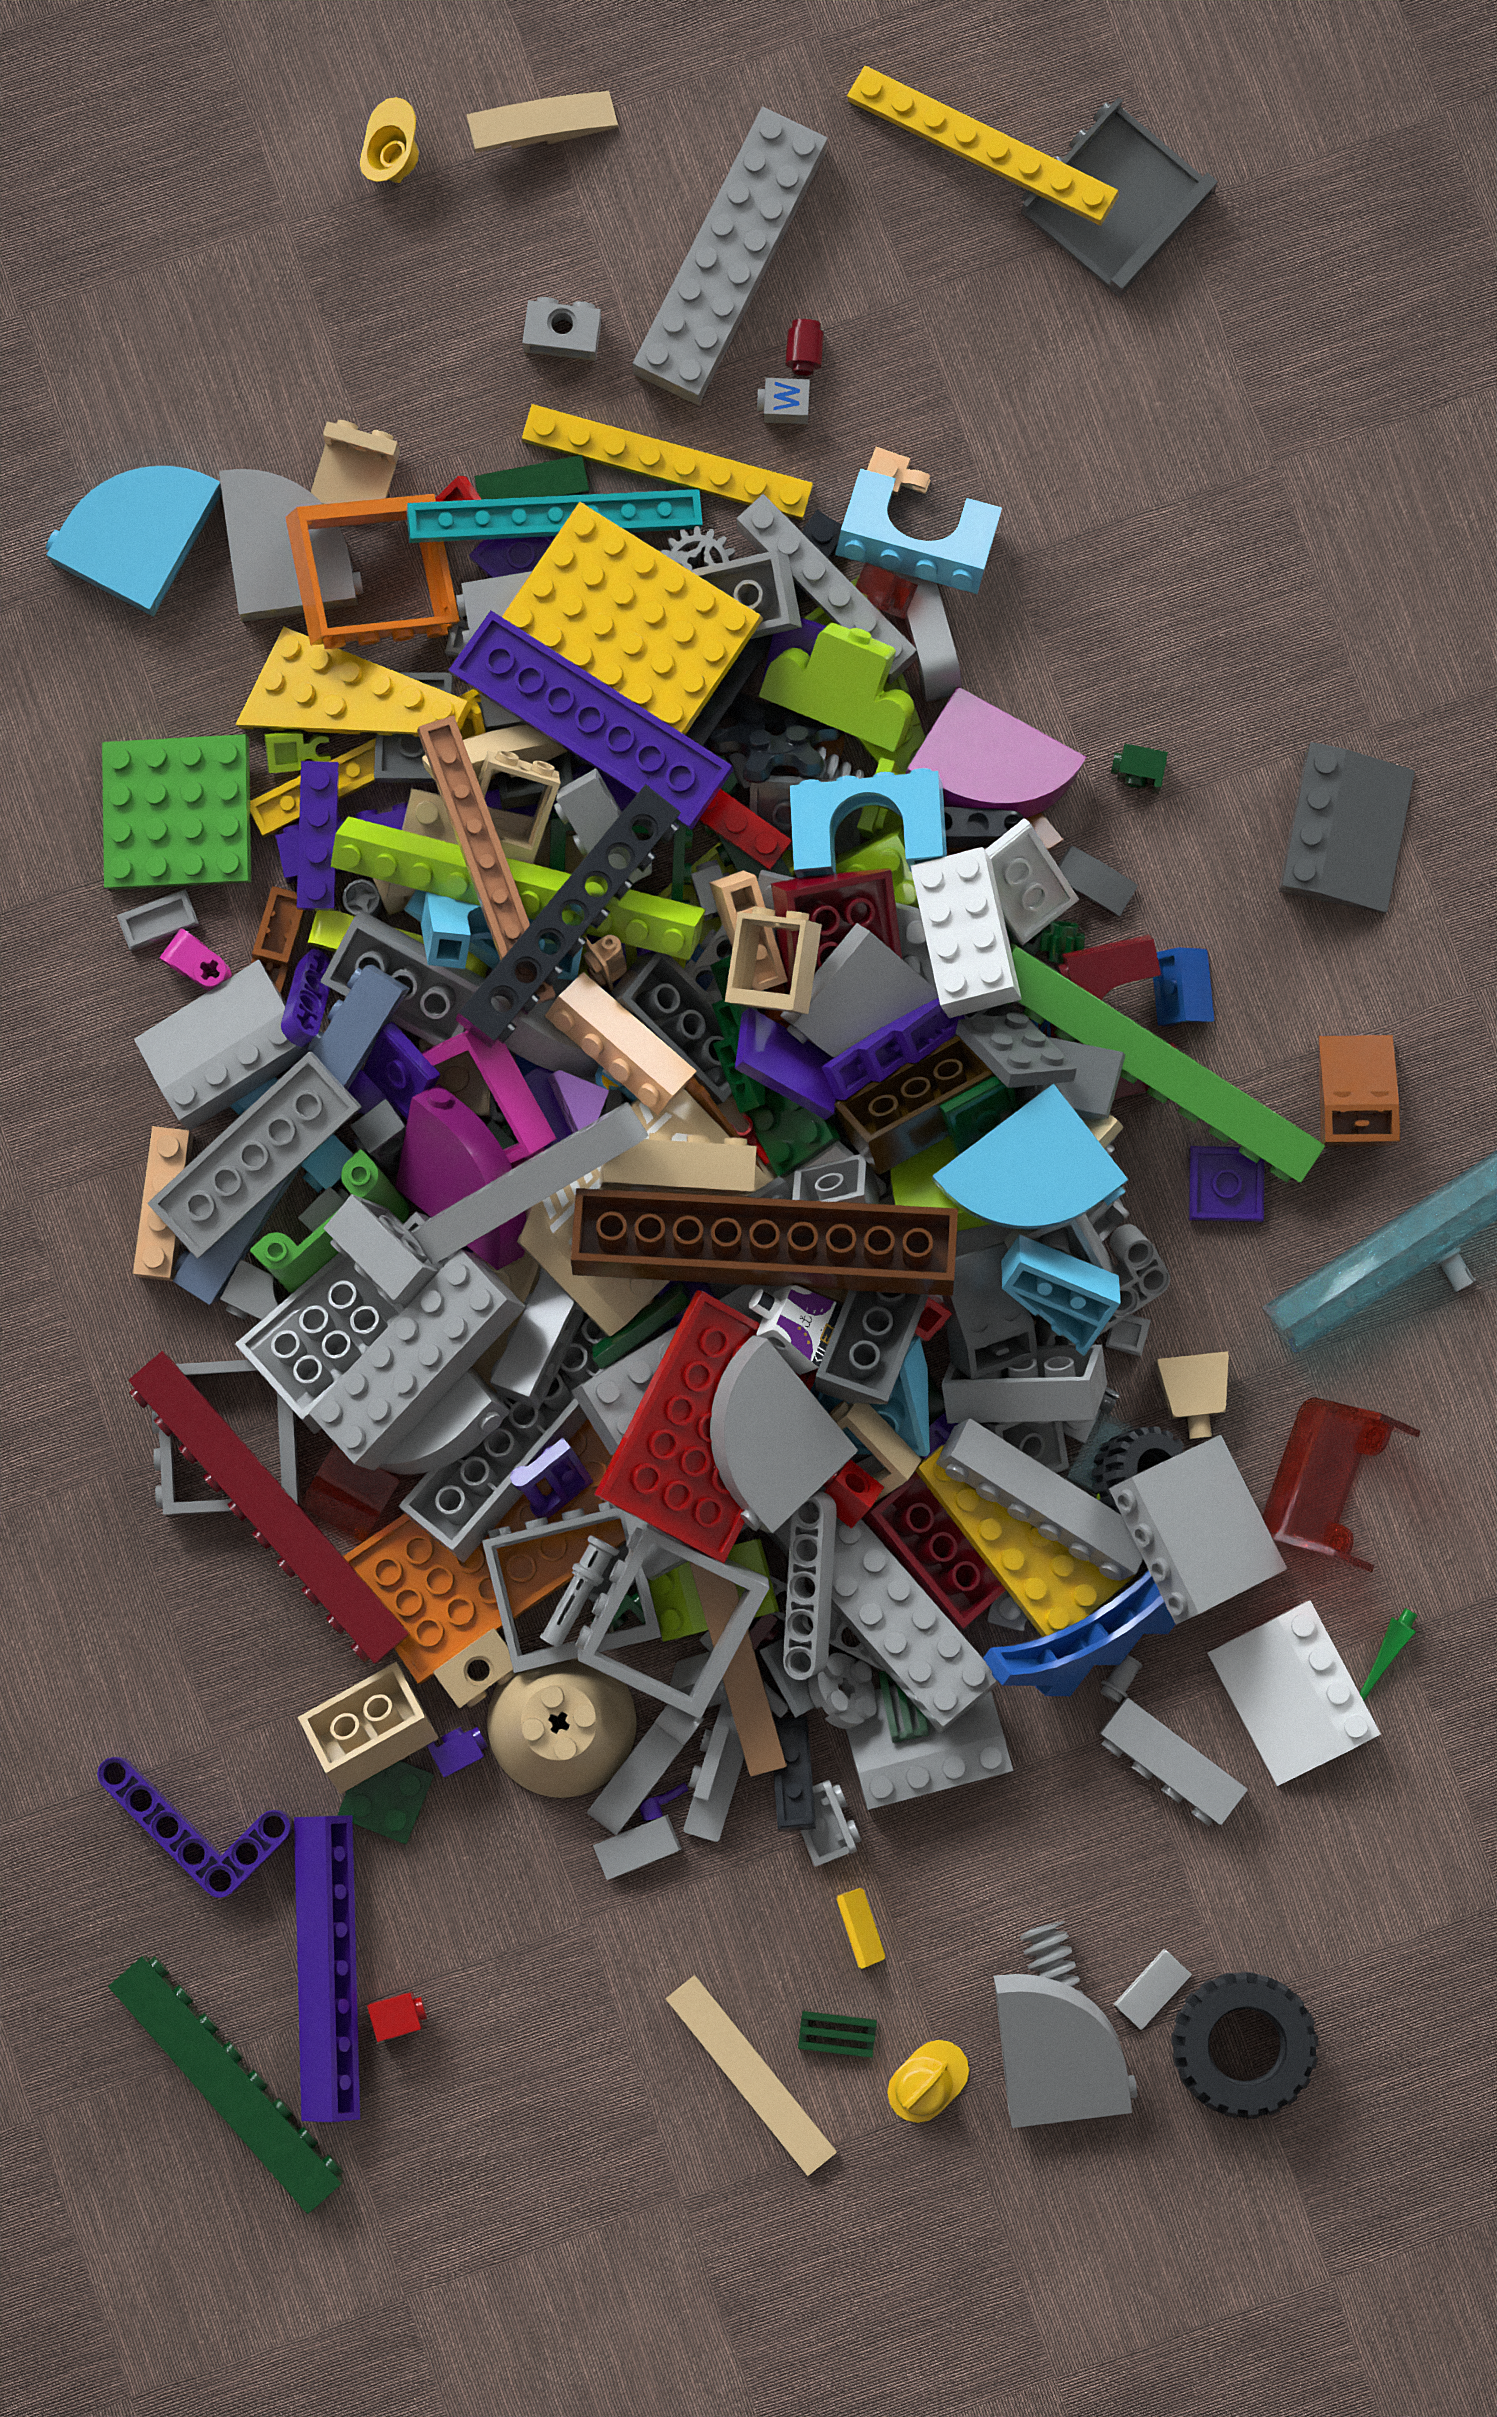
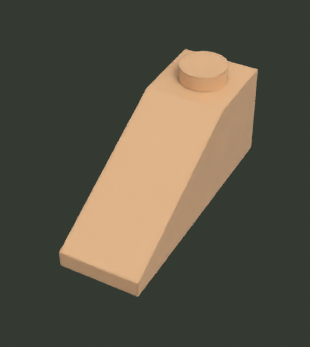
M744 870L709 882L719 917L732 948L738 912L752 914L753 907L766 908L756 876ZM761 927L752 984V990L762 991L788 981L772 928Z

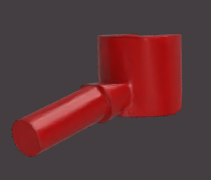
M742 1115L749 1128L745 1132H738L736 1129L735 1131L741 1138L747 1139L749 1146H757L756 1154L765 1165L769 1164L770 1161L766 1152L755 1136L756 1132L751 1118Z

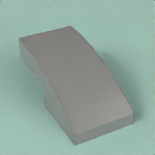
M668 1814L593 1845L607 1880L681 1850Z

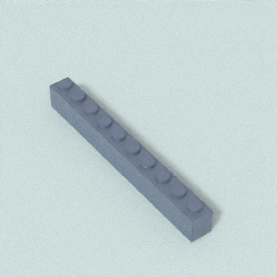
M374 965L365 966L363 970L360 968L356 969L347 983V987L351 990L345 1000L341 1001L339 999L327 1016L331 1023L324 1033L319 1031L308 1047V1050L313 1052L346 1090L349 1089L370 1055L382 1027L390 1022L410 989ZM303 1163L202 1257L197 1259L191 1251L189 1253L185 1250L174 1266L178 1273L173 1282L209 1305L218 1302L240 1259L244 1260Z

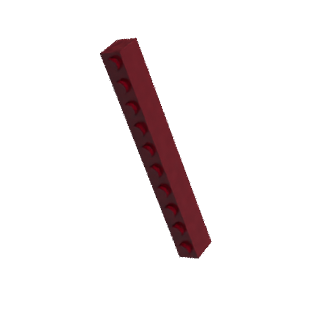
M164 1351L158 1353L128 1380L134 1387L129 1391L132 1397L143 1409L150 1405L158 1414L154 1419L158 1427L168 1437L172 1433L178 1437L183 1443L178 1448L179 1451L192 1465L198 1461L207 1471L203 1476L205 1481L216 1493L223 1489L232 1499L227 1504L232 1512L241 1521L248 1518L257 1528L252 1532L253 1536L266 1550L272 1546L279 1553L281 1558L276 1561L290 1578L295 1574L299 1576L306 1584L301 1589L302 1592L315 1606L321 1602L331 1613L326 1617L327 1621L340 1635L346 1630L355 1641L350 1647L364 1663L371 1659L374 1664H378L411 1635Z

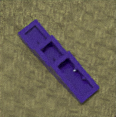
M939 998L857 1042L822 1066L835 1099L846 1100L870 1081L881 1082L906 1062H919L955 1035L958 1020L965 1019V1016L960 1015L949 1018L940 1006Z

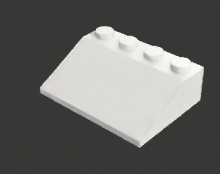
M1310 1600L1207 1652L1276 1786L1322 1765L1381 1734Z

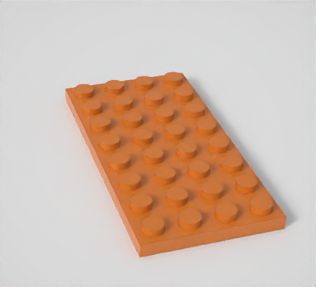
M589 1419L584 1422L567 1443L572 1447L594 1482L548 1518V1524L563 1521L561 1513L583 1508L585 1515L600 1512L598 1504L606 1502L594 1494L614 1454L610 1455ZM545 1478L536 1484L543 1495L547 1496L553 1491ZM524 1493L492 1530L510 1526L511 1532L514 1533L526 1530L525 1522L537 1519L530 1509L531 1503ZM403 1514L343 1556L410 1632L411 1635L400 1643L395 1650L419 1685L433 1677V1671L492 1628L496 1631L503 1628L483 1542L463 1563L415 1524L406 1514ZM621 1518L497 1548L513 1619L515 1620L573 1579L572 1567L574 1563H579L590 1544L588 1542L590 1535L616 1549L626 1542Z

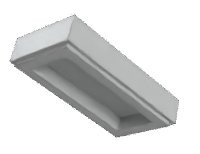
M186 889L117 915L130 951L173 936L181 928L186 931L200 925Z

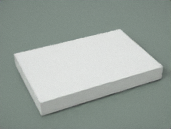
M1026 819L1021 820L985 849L992 862L1005 924L1016 941L1022 946L1079 900L1034 828Z

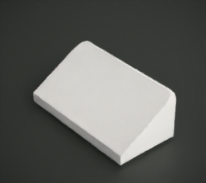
M1163 1949L1118 1998L1114 2005L1142 2030L1192 1974L1167 1950Z

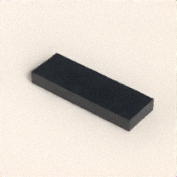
M799 1717L774 1720L787 1763L786 1767L773 1770L778 1831L788 1832L816 1829L808 1718Z

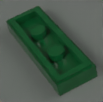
M582 455L474 476L477 492L482 500L568 496L589 493Z
M683 1281L678 1282L638 1312L611 1337L606 1336L593 1346V1360L601 1369L606 1368L689 1306L691 1302L690 1290Z

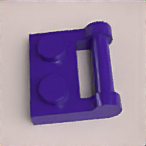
M564 1438L554 1445L547 1447L541 1456L528 1467L519 1466L515 1468L510 1476L514 1487L522 1491L531 1503L530 1509L537 1519L550 1518L594 1482L572 1447ZM543 1478L546 1479L553 1490L547 1496L543 1495L536 1485Z

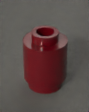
M795 319L792 321V328L788 329L785 365L792 369L793 374L809 376L814 374V370L822 367L824 332L821 330V323L819 321Z

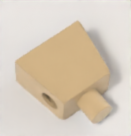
M1228 1351L1162 1358L1155 1361L1156 1371L1170 1418H1187L1190 1439L1212 1437L1209 1415L1223 1414L1226 1411Z

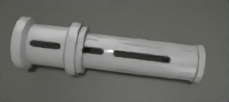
M592 1535L588 1538L590 1544L580 1562L574 1563L572 1567V1573L574 1574L572 1581L557 1605L543 1634L540 1636L541 1639L558 1648H562L566 1636L594 1585L598 1587L599 1584H602L604 1580L602 1574L610 1559L619 1553L618 1549Z

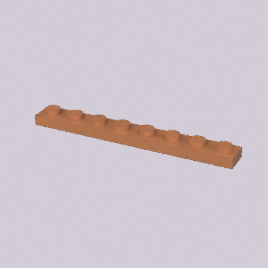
M453 715L419 726L417 732L499 958L502 960L530 926ZM521 967L515 970V976L520 982L531 983L534 981V975L529 969ZM545 982L536 992L541 997L536 1005L555 998L556 995L552 985L548 986Z

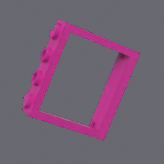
M467 1030L422 1051V1055L434 1066L469 1050L519 1142L503 1149L513 1169L545 1151L544 1146L557 1139L505 1043L502 1044L497 1040L489 1048Z

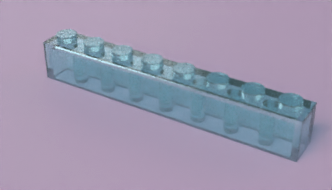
M1497 1150L1264 1305L1262 1308L1274 1331L1296 1355L1496 1221Z

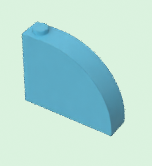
M149 466L118 474L98 485L81 499L67 517L60 531L54 530L46 544V550H48L46 555L52 564L154 617L222 494L221 483L201 472L175 466Z
M1054 1083L932 1177L933 1182L944 1195L968 1214L996 1226L1024 1230L1043 1229L1069 1222L1084 1215L1102 1201L1109 1206L1125 1193L1122 1186L1128 1181L1127 1177Z

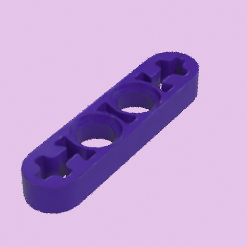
M316 949L310 950L297 963L281 1021V1029L285 1037L299 1047L306 1046L319 1033L330 987L320 981L331 960L323 952Z

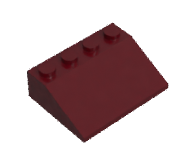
M891 869L805 876L771 883L775 916L786 918L787 911L809 914L808 921L822 924L815 973L856 923L873 933L902 959ZM777 929L780 957L788 980L784 982L785 994L790 995L799 931Z

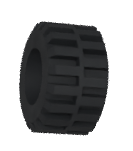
M1147 1426L1110 1438V1441L1103 1443L1100 1447L1102 1453L1096 1454L1093 1461L1097 1464V1468L1092 1469L1091 1477L1096 1478V1484L1092 1486L1094 1493L1099 1492L1101 1498L1098 1501L1121 1515L1109 1488L1137 1475L1138 1461L1148 1470L1183 1453L1182 1447L1184 1444L1179 1439L1173 1440V1433L1168 1430L1161 1432L1160 1427L1155 1426L1149 1428Z

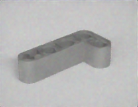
M893 571L912 645L917 649L918 674L924 700L929 702L950 697L957 686L961 688V676L956 650L937 583Z
M1124 1224L1118 1227L1110 1239L1111 1249L1120 1263L1115 1266L1119 1275L1120 1305L1100 1334L1161 1295L1170 1284L1169 1272L1154 1245L1136 1226L1131 1224ZM1040 1316L1037 1319V1323L1034 1326L1035 1337L1042 1346L1075 1345L1063 1334L1060 1336L1051 1329V1324Z
M667 1704L654 1724L589 1808L587 1814L614 1835H617L703 1722L704 1718L701 1717L699 1719Z

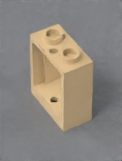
M488 750L478 778L484 798L494 769L545 784L527 837L495 827L505 857L533 864L560 785L559 772L555 771L552 765L543 761H533L532 764L518 760L519 757L516 754L506 750H498L497 753Z
M753 907L752 914L738 912L725 1002L739 1006L809 1014L822 924L808 921L809 914L795 911H787L786 918L775 916V910ZM761 927L799 931L790 995L752 990Z
M842 1401L829 1413L841 1430L848 1427L885 1466L872 1476L884 1486V1489L874 1503L909 1480L922 1459L870 1404H848L846 1401Z

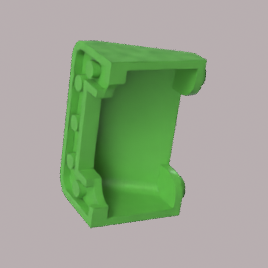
M360 1149L342 1168L341 1178L343 1184L351 1194L387 1207L404 1224L410 1212L407 1201L367 1154ZM336 1212L299 1246L285 1234L275 1232L264 1236L250 1251L292 1294L339 1253L330 1243L333 1238L323 1229Z

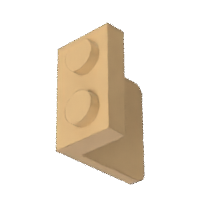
M337 420V424L327 421L323 432L325 447L311 493L322 504L386 498L400 455L398 442L393 441L394 437L379 430H373L372 434L359 431V427L356 424L345 420Z

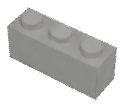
M597 769L592 770L557 791L556 800L558 803L554 804L556 812L564 824L570 822L577 833L573 836V839L582 855L585 856L594 848L621 815L622 811ZM632 830L633 836H634L636 839H638V838L636 837L635 833H634L633 830ZM619 854L608 856L609 863L614 868L623 869L627 867V862L623 856ZM652 862L643 873L637 868L629 880L634 883L651 874Z

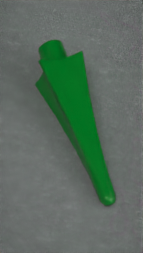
M1404 1608L1398 1620L1391 1617L1375 1662L1359 1692L1363 1701L1366 1700L1386 1668L1416 1633L1411 1626L1418 1615L1411 1610Z

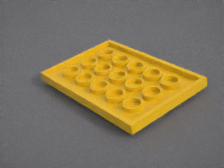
M581 502L578 503L502 616L516 627L684 735L763 620L760 614Z

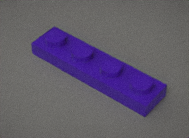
M301 761L297 879L298 910L335 911L336 868L331 867V860L338 824V762Z

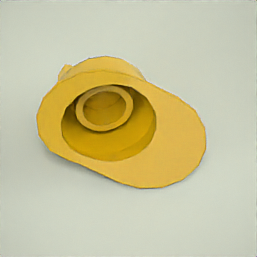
M398 97L386 99L375 108L370 116L360 158V167L362 173L371 181L382 182L390 180L394 183H401L402 179L411 173L418 162L419 151L414 141L416 115L413 107L404 99Z
M943 2040L927 2042L918 2048L894 2073L889 2081L887 2093L889 2103L895 2113L906 2121L916 2123L929 2121L937 2116L961 2092L967 2083L969 2066L966 2056L959 2047Z

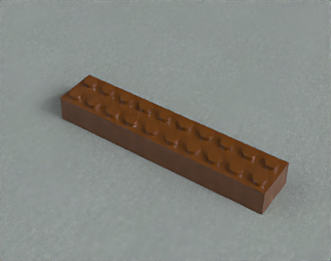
M576 1188L571 1247L572 1275L780 1287L797 1285L802 1288L953 1296L958 1208Z

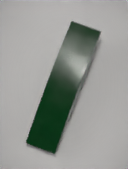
M731 956L710 965L723 998L711 1005L725 1038L713 1043L739 1112L743 1113L765 1104V1085L735 1069L741 1016L749 1007L725 1002Z

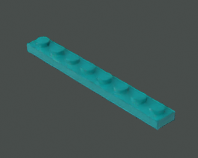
M695 489L407 503L409 543L557 536L579 502L628 532L695 529V526H699L701 529L703 523L700 491Z

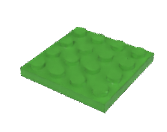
M246 734L102 742L104 888L112 890L251 883L249 737Z

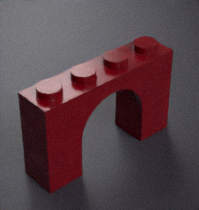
M1149 934L1062 954L1064 964L1058 965L1059 974L1100 1000L1110 990L1121 984L1161 975L1154 939ZM1077 1039L1074 1041L1075 1043L1083 1044L1082 1042L1078 1041ZM1168 1042V1044L1176 1048L1172 1042ZM1120 1076L1114 1099L1146 1092L1150 1086L1137 1079L1135 1084H1132Z

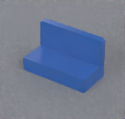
M1177 947L1157 952L1161 975L1153 977L1158 1026L1168 1027L1188 1022H1213L1214 1011L1208 951L1200 948Z

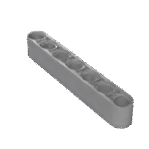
M625 1103L416 1227L411 1233L431 1264H434L643 1141L648 1136V1133L629 1103Z

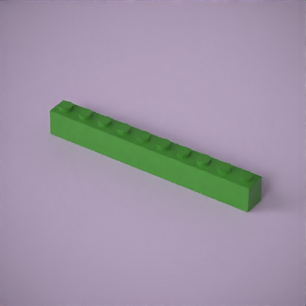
M1013 943L1010 944L1022 998L1017 1001L1026 1007L1022 1012L1040 1025L1045 1019L1054 1024L1057 1028L1053 1033L1065 1041L1074 1042L1077 1039L1085 1045L1123 1052L1126 1056L1120 1074L1121 1077L1132 1084H1135L1137 1079L1149 1085L1150 1087L1146 1092L1164 1104L1168 1099L1180 1105L1177 1111L1179 1114L1195 1124L1199 1118L1211 1125L1208 1132L1224 1143H1227L1231 1138L1241 1144L1239 1152L1257 1163L1260 1158L1272 1164L1269 1171L1288 1183L1291 1177L1300 1183L1303 1181L1324 1149L1325 1145L1021 948Z

